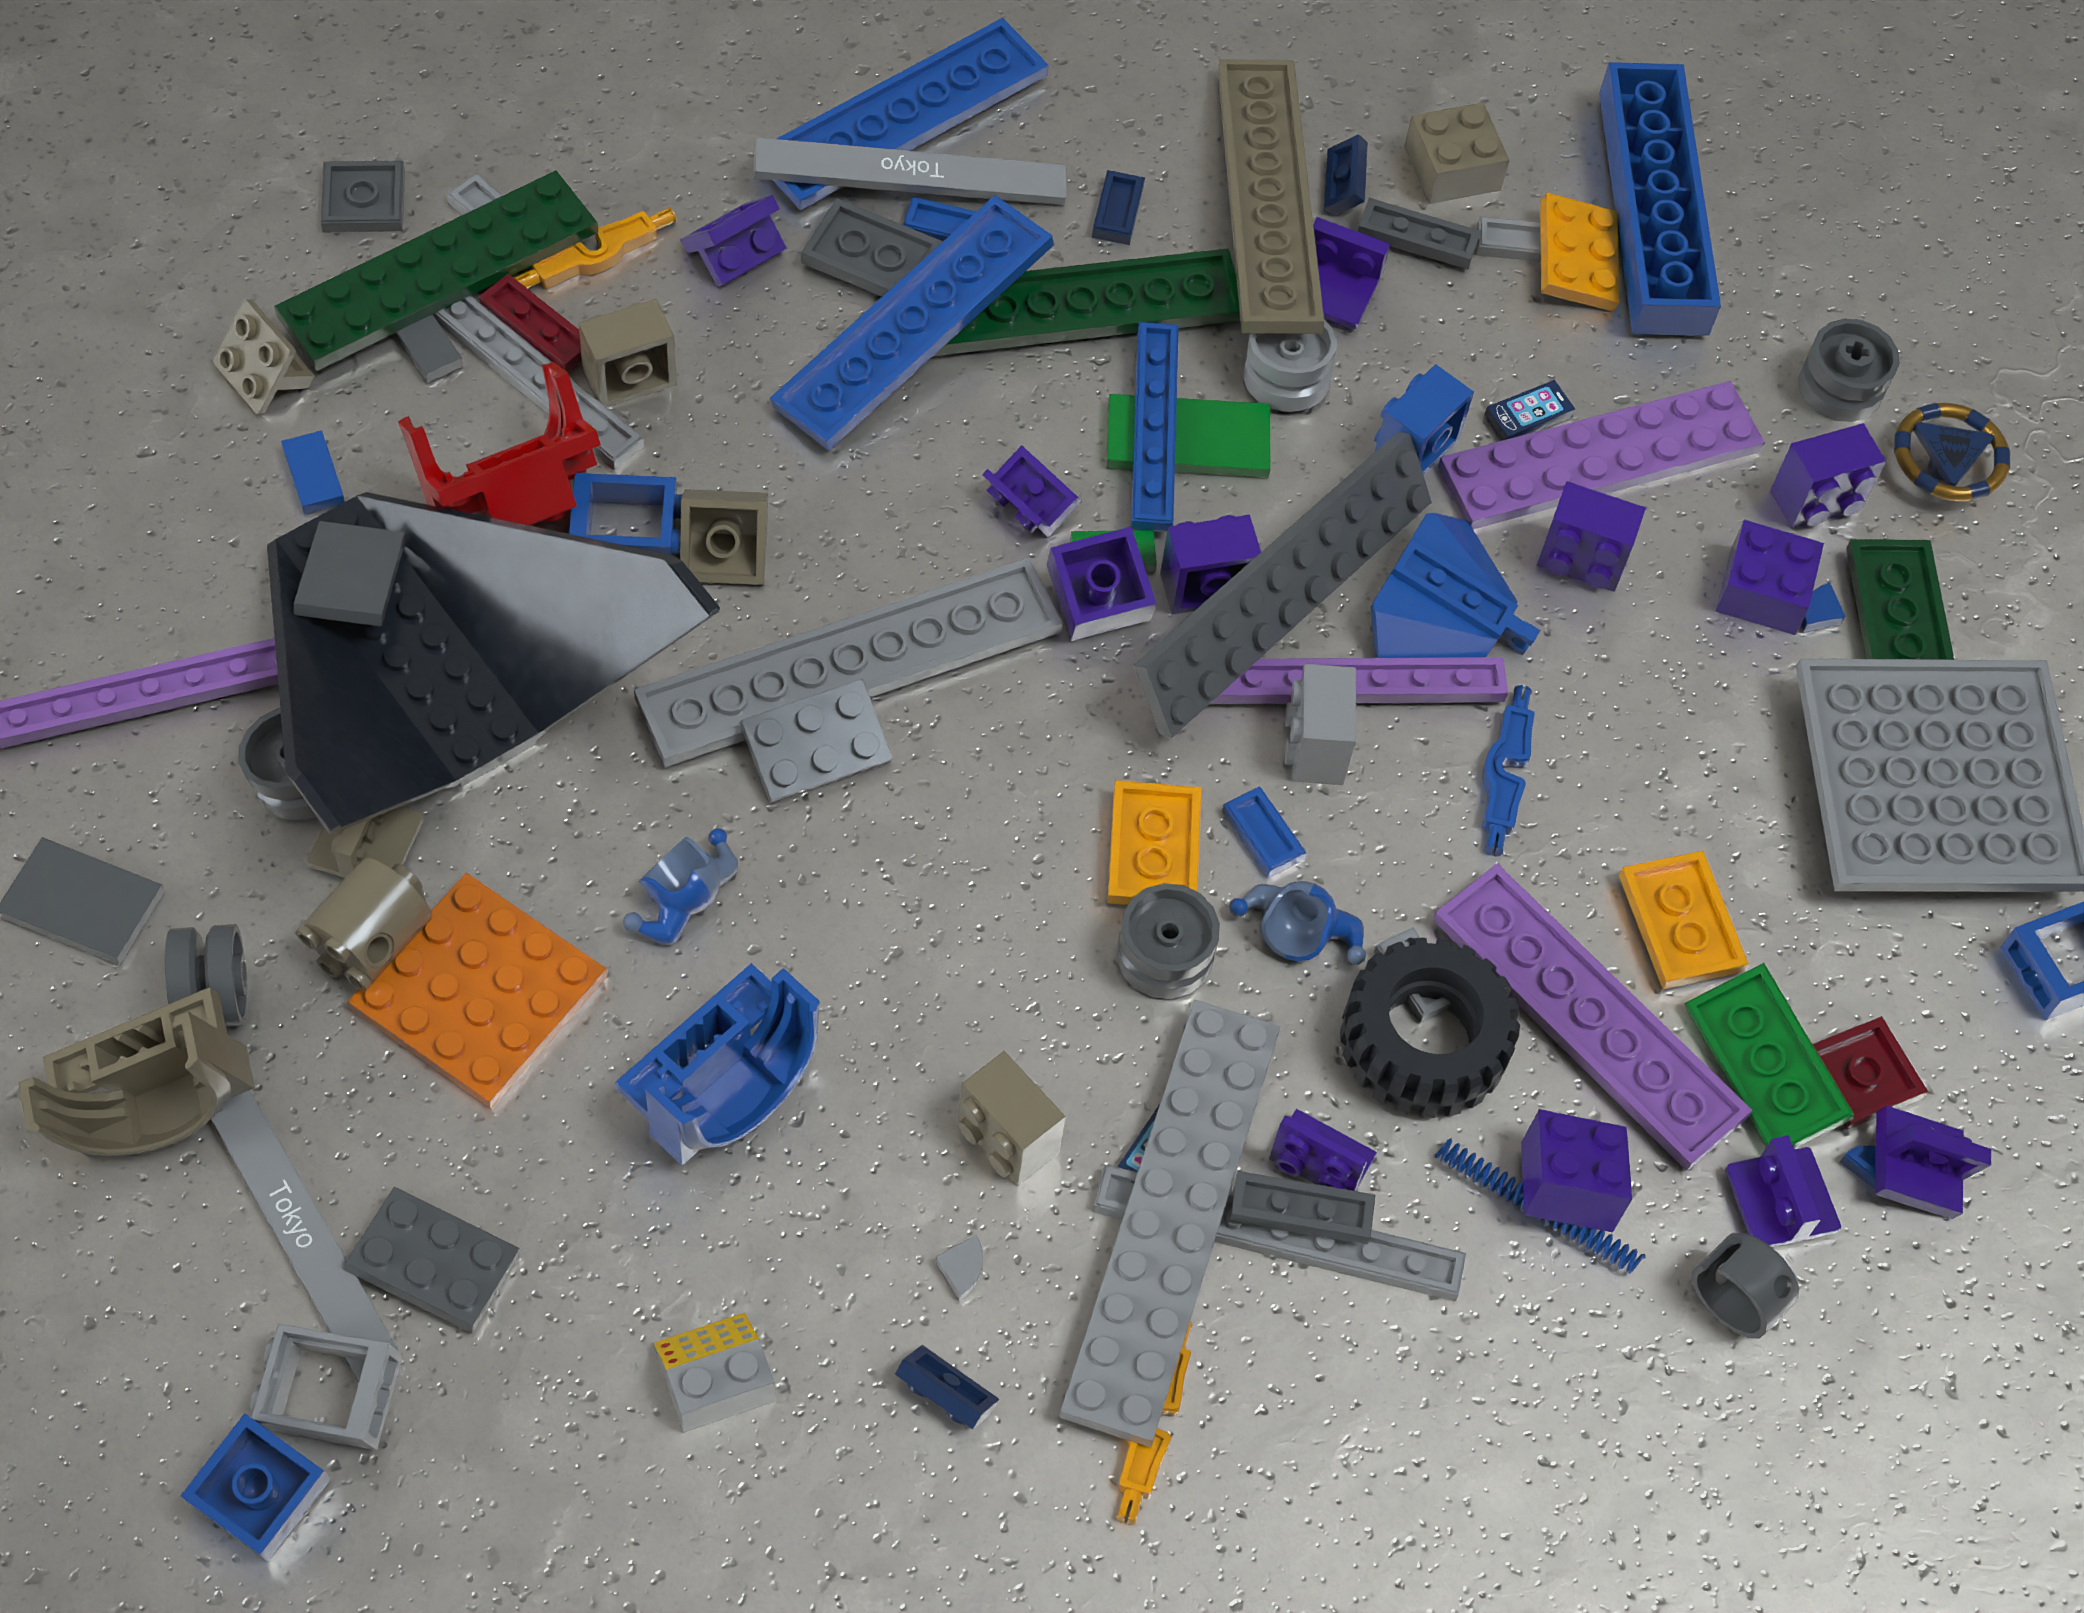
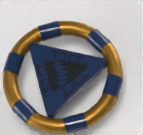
M1932 403L1916 408L1901 421L1894 435L1895 457L1904 474L1915 486L1941 499L1973 501L1989 496L2003 484L2010 470V449L2002 432L1991 419L1975 409L1963 405ZM1940 417L1953 418L1964 421V423L1977 431L1924 422ZM1913 431L1930 457L1928 469L1932 476L1922 471L1911 456V434ZM1991 443L1994 450V469L1990 476L1984 481L1965 487L1956 486ZM1937 479L1945 481L1946 484L1941 483Z

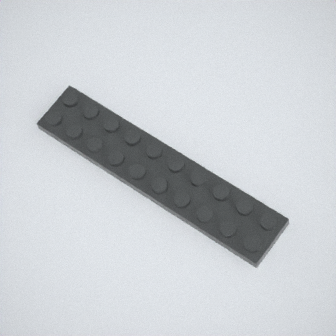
M1397 432L1134 664L1160 735L1173 738L1432 503L1411 434Z

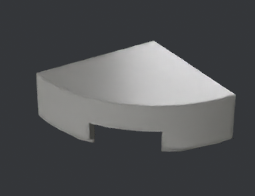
M977 1235L936 1257L938 1268L959 1301L973 1291L982 1271L983 1250Z

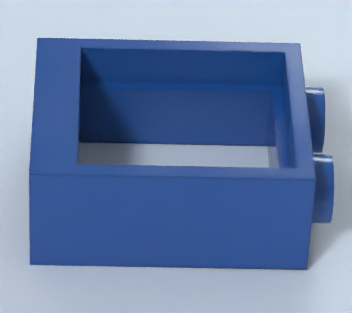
M575 473L573 496L577 507L571 509L569 534L668 555L680 554L681 529H675L676 519H681V498L683 494H677L676 477ZM594 503L663 506L661 538L591 535Z
M2084 902L2015 927L2000 947L2045 1021L2084 1006V981L2069 987L2040 940L2083 923Z

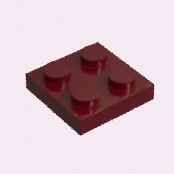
M1882 1016L1813 1044L1854 1113V1119L1843 1124L1846 1130L1875 1119L1876 1111L1885 1106L1900 1109L1923 1099L1928 1093V1090Z

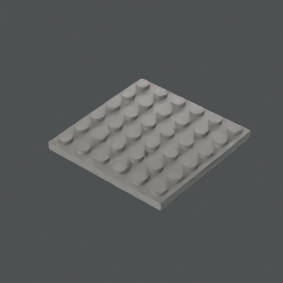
M1799 660L1796 672L1834 891L2084 892V828L2047 660Z

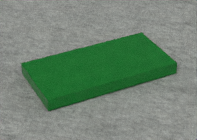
M1109 394L1107 468L1133 470L1135 395ZM1177 398L1175 472L1269 478L1270 404Z
M1765 963L1684 1003L1688 1014L1733 1092L1753 1110L1748 1118L1765 1147H1767L1771 1139L1789 1135L1795 1149L1854 1119V1113Z

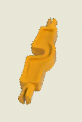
M667 207L649 217L644 211H640L625 219L598 228L599 233L595 234V239L600 247L599 250L591 251L579 242L532 265V270L514 278L527 289L541 284L544 289H549L578 275H592L604 272L615 266L624 254L656 240L657 230L677 222L673 210L671 211V207Z
M1191 1321L1161 1415L1176 1416L1180 1410L1185 1374L1191 1356V1351L1186 1349L1190 1330L1193 1326ZM1159 1428L1156 1430L1151 1447L1127 1440L1129 1450L1118 1485V1490L1124 1492L1118 1514L1116 1515V1519L1121 1523H1124L1130 1505L1132 1507L1127 1524L1135 1525L1142 1498L1149 1499L1151 1497L1157 1473L1171 1442V1435Z

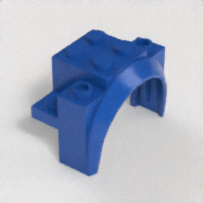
M752 963L748 965L615 1082L616 1090L648 1119L650 1136L681 1165H684L700 1149L724 1146L750 1133L783 1103L804 1074L816 1047L820 1001L784 968L771 978L772 981H770ZM760 1022L759 1026L751 1036L750 1030Z

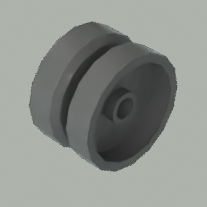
M1847 318L1830 322L1818 331L1798 376L1799 391L1805 402L1822 416L1844 422L1866 419L1876 412L1881 405L1899 367V351L1887 333L1869 322Z
M277 708L261 716L246 730L239 745L238 763L252 788L256 790L258 797L270 812L279 818L293 821L317 817L286 775L281 709Z
M1163 883L1151 886L1134 896L1123 913L1117 945L1116 959L1124 978L1136 990L1151 997L1174 999L1189 995L1204 984L1212 969L1214 955L1219 942L1220 922L1214 907L1201 893L1184 885Z
M237 924L212 926L206 935L205 947L202 937L194 927L174 928L167 932L165 980L168 1004L210 987L219 993L226 1027L240 1026L245 1023L247 1013V967L242 937Z

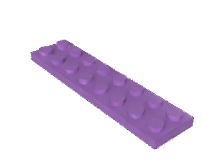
M1728 381L1442 456L1438 467L1464 520L1469 522L1472 529H1477L1557 507L1566 481L1607 494L1760 453L1765 442L1732 382Z
M1498 863L1435 912L1433 921L1461 949L1463 945H1466L1476 950L1474 956L1479 960L1483 961L1485 958H1488L1497 967L1494 973L1497 978L1501 976L1506 977L1512 987L1509 996L1514 997L1518 1005L1686 1171L1742 1124L1753 1111Z

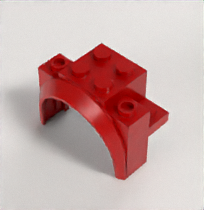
M555 362L541 365L549 399V418L543 435L466 464L468 471L458 477L452 476L450 472L446 473L439 468L422 426L415 428L409 416L398 421L427 505L470 514L475 513V515L528 526L541 520L550 522L560 519L566 514L567 510L577 507L569 480L575 478V473H586V469L598 465L593 448L601 444L596 429L582 418L568 372Z

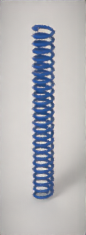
M1452 1138L1447 1139L1435 1154V1158L1441 1155V1164L1449 1160V1168H1454L1457 1165V1173L1463 1172L1466 1168L1465 1178L1473 1174V1183L1481 1179V1188L1489 1184L1488 1190L1493 1192L1498 1187L1497 1197H1501L1506 1192L1505 1202L1510 1201L1514 1197L1513 1207L1518 1206L1522 1202L1520 1209L1522 1212L1524 1211L1523 1193L1521 1194L1523 1181H1520L1513 1189L1516 1182V1177L1513 1176L1504 1186L1508 1172H1503L1496 1181L1500 1167H1496L1488 1176L1492 1162H1488L1480 1172L1484 1158H1479L1472 1167L1476 1153H1471L1464 1162L1468 1148H1464L1455 1159L1460 1143H1456L1448 1153L1452 1144ZM1545 1219V1226H1549L1553 1221ZM1554 1221L1553 1231L1558 1230L1562 1226L1561 1235H1566L1570 1231V1241L1574 1240L1578 1234V1245H1582L1587 1239L1585 1244L1586 1250H1590L1596 1243L1593 1250L1594 1255H1598L1604 1248L1601 1255L1602 1260L1607 1259L1612 1253L1609 1261L1610 1265L1615 1264L1620 1258L1618 1263V1269L1620 1270L1628 1263L1626 1268L1627 1275L1631 1274L1641 1260L1646 1258L1644 1253L1636 1259L1637 1249H1633L1627 1255L1629 1244H1625L1619 1250L1621 1239H1617L1611 1245L1613 1234H1609L1603 1240L1605 1231L1600 1230L1595 1235L1597 1229L1589 1228L1587 1230V1227H1578L1577 1225Z

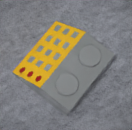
M745 1312L653 1343L683 1433L775 1402V1381L760 1339Z

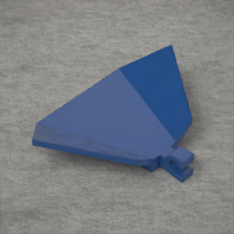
M1428 513L1424 516L1370 606L1375 658L1487 657L1501 635L1506 637L1510 647L1524 655L1528 647L1534 643L1541 630L1513 615L1518 607V601L1469 522L1438 513Z

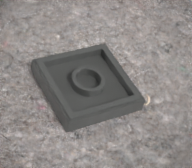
M404 161L323 162L322 232L403 231Z

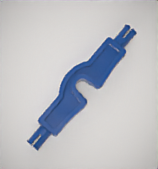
M1523 685L1514 687L1512 705H1507L1502 715L1498 741L1489 750L1483 765L1482 778L1488 796L1482 828L1489 831L1485 852L1488 855H1491L1494 846V856L1503 854L1505 836L1511 835L1514 829L1518 806L1526 785L1523 778L1505 771L1503 767L1523 768L1528 765L1530 760L1532 727L1535 713L1532 710H1528L1530 695L1532 694V690L1528 686L1525 687L1523 695Z

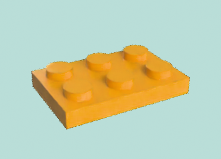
M1546 192L1540 201L1541 293L1613 312L1620 303L1617 211Z
M1115 780L1107 903L1128 905L1131 899L1145 888L1163 883L1184 885L1197 891L1202 787Z
M1704 851L1622 867L1619 878L1663 990L1746 971L1749 966L1748 960Z

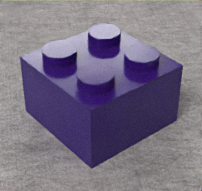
M1858 424L1791 443L1770 492L1791 529L1806 524L1815 526L1830 517L1841 514L1849 516L1859 512L1865 506L1886 460L1865 424Z
M1566 481L1536 566L1548 569L1557 575H1566L1587 582L1596 588H1604L1615 592L1634 546L1646 507Z
M1250 514L1236 517L1226 515L1216 520L1197 523L1186 521L1176 526L1168 527L1160 575L1172 615L1195 611L1261 553Z
M1743 520L1731 547L1715 612L1796 635L1810 606L1824 543Z
M1132 527L1050 548L1046 565L1071 641L1151 620L1157 603Z
M1539 1109L1521 1141L1524 1215L1614 1232L1632 1201L1627 1127Z

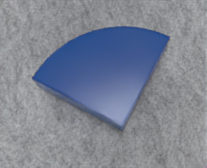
M1831 583L1821 585L1813 591L1809 609L1801 623L1803 632L1840 625L1846 616Z
M1856 1146L1843 1156L1840 1163L1875 1189L1876 1146Z

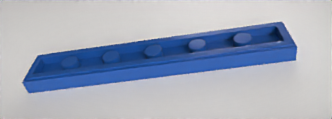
M1139 322L1131 507L1132 529L1168 531V527L1173 526L1179 325L1148 322Z

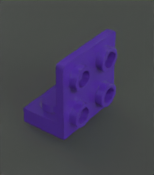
M1316 217L1313 228L1324 318L1351 329H1357L1384 273L1390 244Z
M1296 1108L1291 1118L1284 1116L1269 1159L1274 1161L1281 1171L1290 1176H1301L1317 1185L1357 1191L1377 1152Z

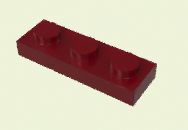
M509 273L479 296L480 303L551 362H555L566 372L571 371L582 362L579 329Z

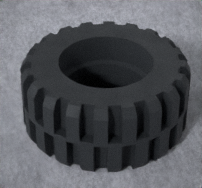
M1425 937L1411 938L1410 944L1407 947L1404 946L1403 942H1397L1387 946L1384 955L1376 953L1367 961L1365 970H1360L1354 980L1340 1028V1042L1345 1045L1343 1056L1347 1066L1350 1068L1357 1067L1354 1078L1360 1086L1365 1088L1370 1085L1374 1089L1372 1097L1382 1104L1386 1100L1397 1104L1395 1111L1408 1115L1410 1109L1419 1110L1420 1117L1435 1118L1437 1111L1443 1110L1447 1117L1461 1113L1464 1104L1468 1108H1473L1483 1102L1486 1093L1494 1091L1505 1073L1516 1049L1515 1045L1520 1033V1023L1517 1021L1520 1013L1518 1002L1514 997L1508 998L1512 987L1506 977L1501 976L1497 978L1494 974L1497 967L1488 958H1485L1483 961L1474 956L1476 950L1466 945H1463L1462 950L1452 947V941L1438 938L1436 944L1427 943V938ZM1419 993L1421 997L1433 999L1443 997L1451 1003L1448 1010L1461 1021L1466 1029L1470 1044L1459 1051L1449 1054H1432L1421 1051L1408 1044L1397 1033L1391 1022L1389 1012L1395 1007L1407 1003L1408 997L1412 994Z

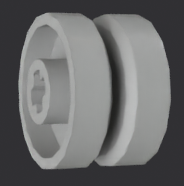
M1324 320L1323 334L1250 333L1244 370V381L1247 391L1258 402L1270 404L1271 409L1286 412L1307 410L1319 404L1329 393L1338 342L1333 328Z

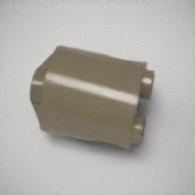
M366 857L356 865L295 931V934L306 946L317 951L320 957L316 962L323 971L333 978H338L342 973L356 988L365 992L431 920L432 916L425 899L422 883L416 875L401 864L396 863L390 868L378 860Z

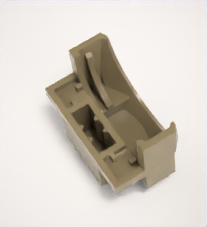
M210 987L44 1056L43 1061L47 1083L35 1077L19 1082L26 1130L88 1157L91 1155L137 1154L174 1144L201 1129L216 1113L222 1111V1106L229 1098L255 1088L247 1047L227 1035L219 993ZM101 1087L110 1091L103 1093H89Z

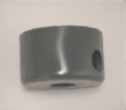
M1731 1233L1692 1271L1694 1289L1706 1309L1730 1330L1747 1338L1760 1339L1799 1299V1284L1794 1272L1785 1259L1767 1243L1747 1233ZM1717 1269L1721 1275L1727 1278L1723 1284H1719L1716 1281Z

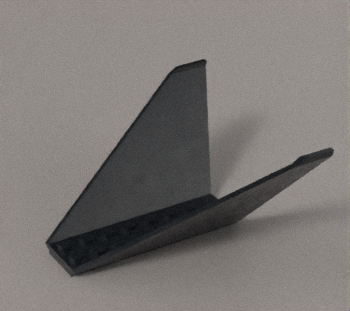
M369 492L359 494L267 544L286 775L330 835L442 789L455 787L459 784L463 787L535 746L536 740L542 737L549 728L719 613L720 607L685 563L673 555ZM319 521L405 532V544L382 626L294 615V601Z

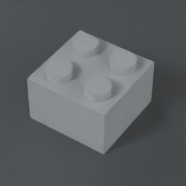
M1304 664L1301 679L1293 680L1291 702L1287 703L1285 726L1286 728H1291L1290 739L1286 741L1285 764L1292 765L1293 782L1344 784L1356 743V667Z

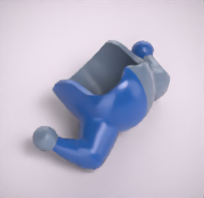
M714 829L708 837L710 844L716 848V858H712L710 854L704 852L691 838L686 836L639 880V883L659 905L658 921H644L638 913L631 912L626 914L623 919L624 928L629 932L638 931L660 944L672 945L677 942L690 916L707 908L714 901L719 887L728 882L737 872L738 860L726 842L727 833L725 830Z
M1298 881L1291 882L1284 887L1258 884L1244 897L1234 898L1229 905L1230 912L1238 917L1244 916L1247 909L1259 908L1264 910L1261 921L1263 938L1275 953L1286 959L1294 961L1310 960L1320 954L1329 939H1338L1344 941L1350 947L1347 952L1348 961L1354 965H1359L1365 961L1366 951L1362 948L1364 937L1362 921L1348 912L1337 909L1332 896L1316 883Z

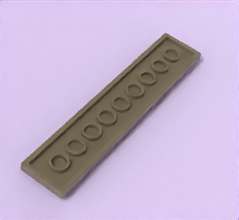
M1219 59L1218 81L1242 333L1323 334L1324 314L1294 60Z

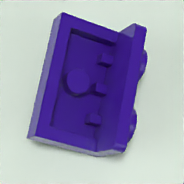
M1022 445L995 474L989 469L982 474L991 484L986 491L1003 507L1009 502L1012 503L1019 510L1014 517L1031 533L1038 528L1049 537L1082 502L1075 493Z

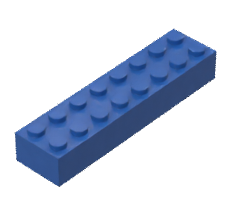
M1609 62L1599 96L1615 211H1617L1618 235L1632 334L1709 336L1721 308L1684 64Z

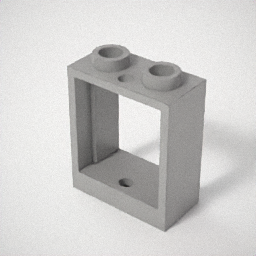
M278 1324L275 1337L270 1338L265 1348L264 1363L266 1368L261 1385H257L252 1393L250 1402L251 1418L269 1431L377 1450L403 1354L386 1342ZM302 1349L365 1360L347 1427L283 1416Z

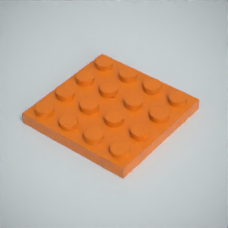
M465 873L431 910V920L365 992L358 989L347 1002L352 1012L492 1109L608 975L607 968L480 881Z

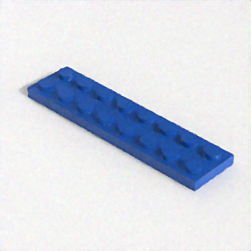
M1001 18L776 139L910 151L1048 76L1049 65L1004 18ZM773 180L799 210L844 187Z
M994 195L770 397L772 407L830 451L1054 246L1053 235Z

